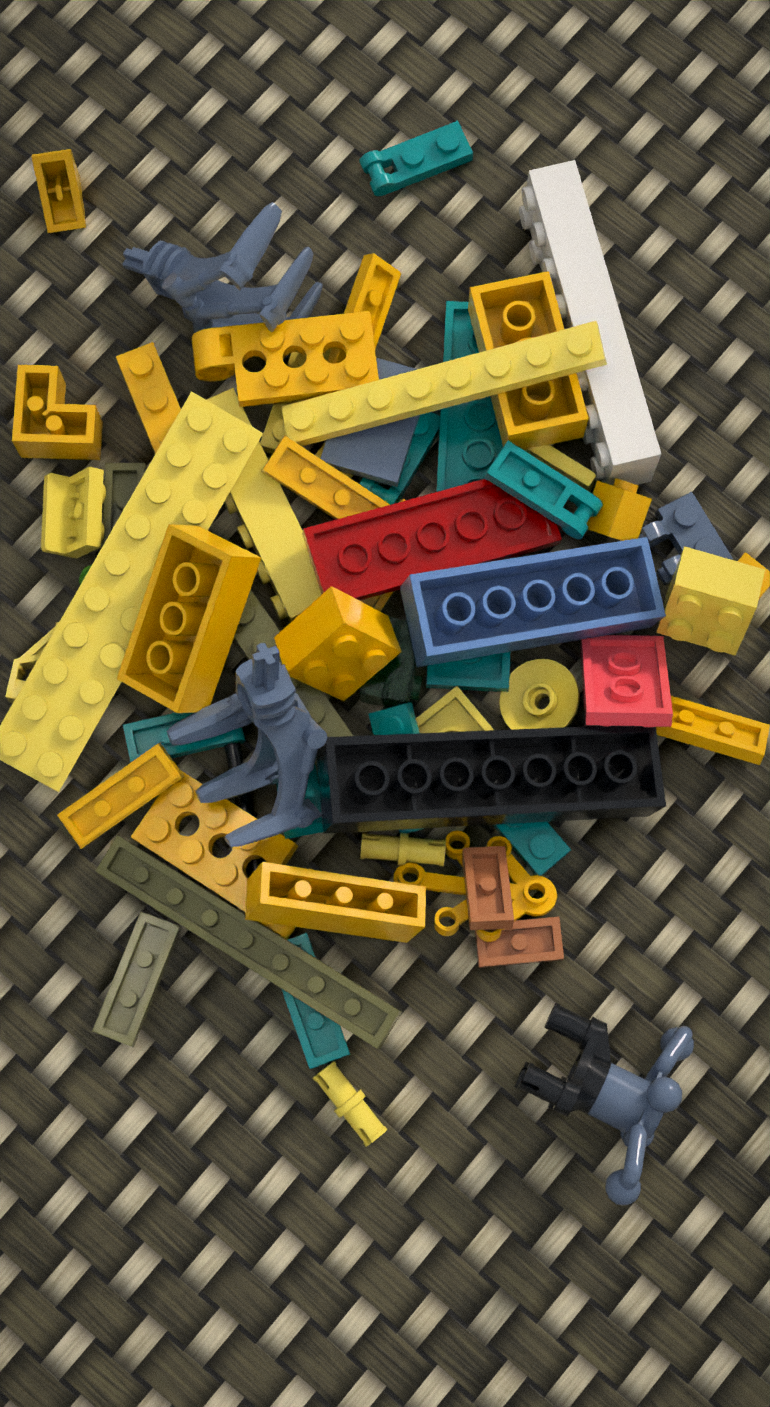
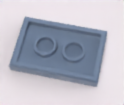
M376 358L379 380L417 370ZM420 415L328 439L320 459L338 471L397 487Z

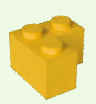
M18 365L12 442L21 458L100 460L103 422L96 405L65 404L66 383L58 366Z

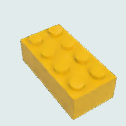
M549 271L470 287L468 312L479 352L564 329ZM576 373L490 396L503 447L508 440L521 449L526 450L584 437L589 418Z
M168 524L117 679L176 713H195L211 705L261 557L199 526Z

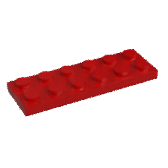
M486 479L303 528L302 532L321 594L332 586L359 601L400 590L401 585L410 574L510 559L559 545L562 541L557 524Z

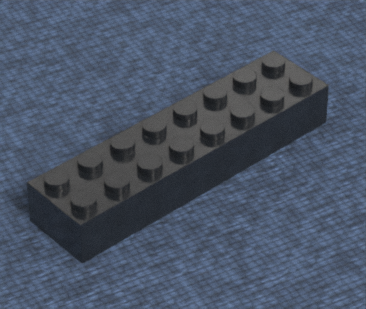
M587 726L327 737L326 743L318 748L317 751L323 834L649 817L666 806L656 727Z

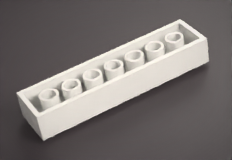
M573 160L529 170L527 186L522 188L524 205L519 207V214L523 229H530L533 241H529L532 262L534 265L540 264L542 272L549 271L564 329L597 321L607 365L576 373L589 418L583 441L585 444L591 443L594 457H591L590 462L591 469L596 475L595 480H601L603 483L610 485L614 484L615 478L636 485L651 482L661 457V451L576 161Z

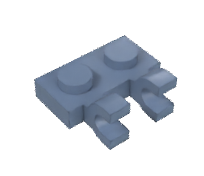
M692 492L657 509L655 516L658 521L642 527V534L639 535V538H648L650 549L669 538L679 554L663 561L661 564L662 568L657 570V574L664 586L671 582L684 546L733 560Z

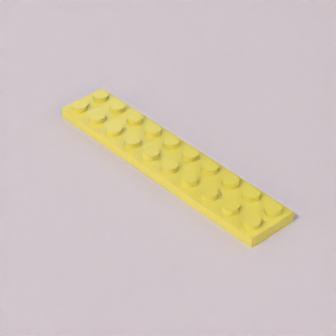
M191 391L0 725L1 761L55 791H60L121 684L117 676L168 524L199 526L208 531L262 437V432Z

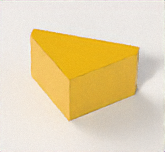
M71 149L33 154L32 162L47 232L53 233L86 228L80 175Z

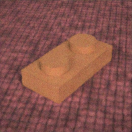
M505 846L463 848L462 863L470 930L513 929L514 915Z
M559 917L517 920L513 924V929L502 930L500 937L493 942L481 940L475 930L479 968L564 960ZM490 929V930H485V931H486V932H494V931H496L497 929Z

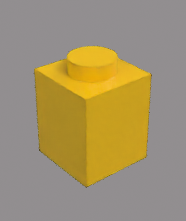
M615 478L613 485L597 481L593 495L602 501L603 506L597 516L590 517L587 522L588 530L621 541L639 538L652 499L637 494L638 485Z

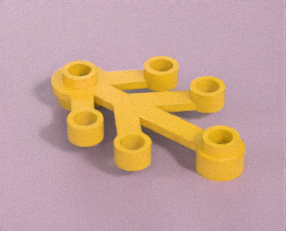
M452 831L445 838V853L450 858L456 859L463 867L462 851L463 848L470 847V839L462 831ZM502 836L492 837L487 842L486 847L505 846L508 874L514 883H510L514 922L525 914L537 917L549 913L554 908L557 900V891L553 883L543 876H530L511 854L512 846L510 841ZM461 841L464 847L462 849H454L450 846V843ZM412 862L400 865L394 872L393 882L424 886L428 891L466 895L464 877L425 872L422 866ZM407 873H413L417 875L418 879L414 882H408L404 880L403 876ZM530 890H539L544 896L535 899L528 892ZM463 900L454 908L443 907L436 912L434 927L440 935H454L458 931L459 925L469 919L467 900ZM443 917H450L455 923L452 926L446 927L439 920ZM497 929L494 932L476 930L481 940L493 942L500 937L504 929Z

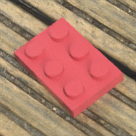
M605 635L581 639L586 725H600L604 727L643 726L648 728L672 726L673 711L663 636Z

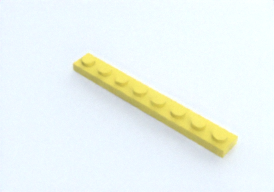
M593 321L282 406L286 436L300 446H306L607 365L598 323Z

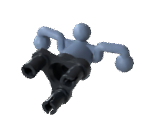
M555 1003L544 1028L553 1030L578 1043L580 1052L567 1077L562 1076L558 1078L534 1066L531 1062H525L514 1087L548 1102L549 1108L568 1117L570 1112L580 1110L621 1131L620 1136L627 1146L624 1169L614 1171L608 1176L605 1191L608 1198L615 1204L621 1206L629 1205L640 1196L641 1183L639 1180L642 1174L646 1147L653 1141L654 1132L663 1114L675 1110L681 1104L682 1090L680 1085L667 1076L676 1062L685 1060L693 1052L694 1040L692 1038V1030L687 1026H680L665 1031L660 1040L662 1053L648 1072L646 1078L643 1079L611 1063L607 1023L595 1017L589 1020Z

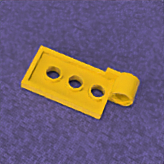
M370 311L285 320L282 324L277 325L273 332H270L265 323L262 322L207 328L197 331L191 337L196 378L202 381L215 382L226 380L235 374L239 407L307 400L379 380ZM330 348H339L345 352L346 357L342 362L332 364L327 362L323 355ZM292 352H299L305 356L306 361L301 367L291 368L283 362L285 356ZM255 356L262 358L266 365L259 372H249L244 368V362L248 358Z
M181 771L184 777L159 794L131 835V838L245 913L248 879L246 875L247 865L257 858L264 859L267 863L286 865L298 848V845L288 838L285 839V836L279 834L244 846L233 847L230 854L226 857H214L212 847L218 838L225 837L232 831L257 820V818L227 799L213 803H201L195 791L203 784ZM189 815L197 816L199 819L198 830L190 836L181 835L179 825L182 819ZM259 922L287 940L296 928Z

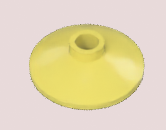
M535 659L525 662L510 673L509 691H501L499 705L501 715L511 730L568 727L578 710L580 701L579 687L573 674L556 661ZM544 697H549L550 702L548 706L544 709H539V701Z

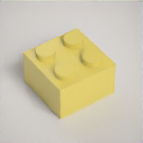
M684 546L665 596L663 606L666 617L659 621L656 633L669 636L677 641H686L704 646L715 652H724L736 656L757 609L765 569Z

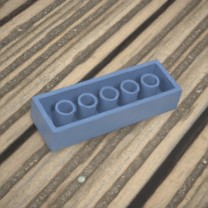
M647 537L410 574L400 587L417 667L651 628L666 617Z

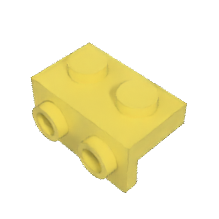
M87 467L70 477L55 473H49L44 476L41 550L43 552L77 559L101 548L105 532L102 523V504L106 497V488L103 484L104 470Z

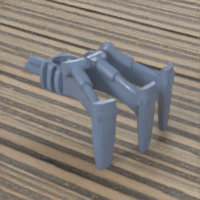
M273 202L261 210L243 232L232 250L225 254L211 258H197L186 247H179L178 245L161 240L149 252L133 247L132 250L127 248L123 253L126 258L122 264L123 267L143 274L156 294L175 300L182 307L184 318L192 321L194 333L207 328L262 322L265 323L270 332H273L277 325L282 324L285 320L309 318L323 289V284L316 282L303 297L291 316L286 317V312L311 266L314 254L310 247H305L298 254L277 285L260 288L244 287L246 282L252 279V274L266 252L280 222L282 211ZM226 277L233 285L221 282L219 279ZM289 353L288 355H286L285 358H284V360L286 359V357H289V356L291 355V353Z
M265 643L256 645V653L252 654V659L242 663L236 669L235 694L202 708L200 711L178 721L166 731L172 745H185L216 737L240 727H245L252 722L258 727V740L250 760L204 783L195 791L201 803H213L278 783L277 797L271 813L227 834L225 841L230 847L244 846L297 827H308L315 819L322 816V813L308 798H304L309 774L314 769L318 748L326 743L327 733L311 717L296 693L285 664L281 665L279 662V649L276 646L267 648Z

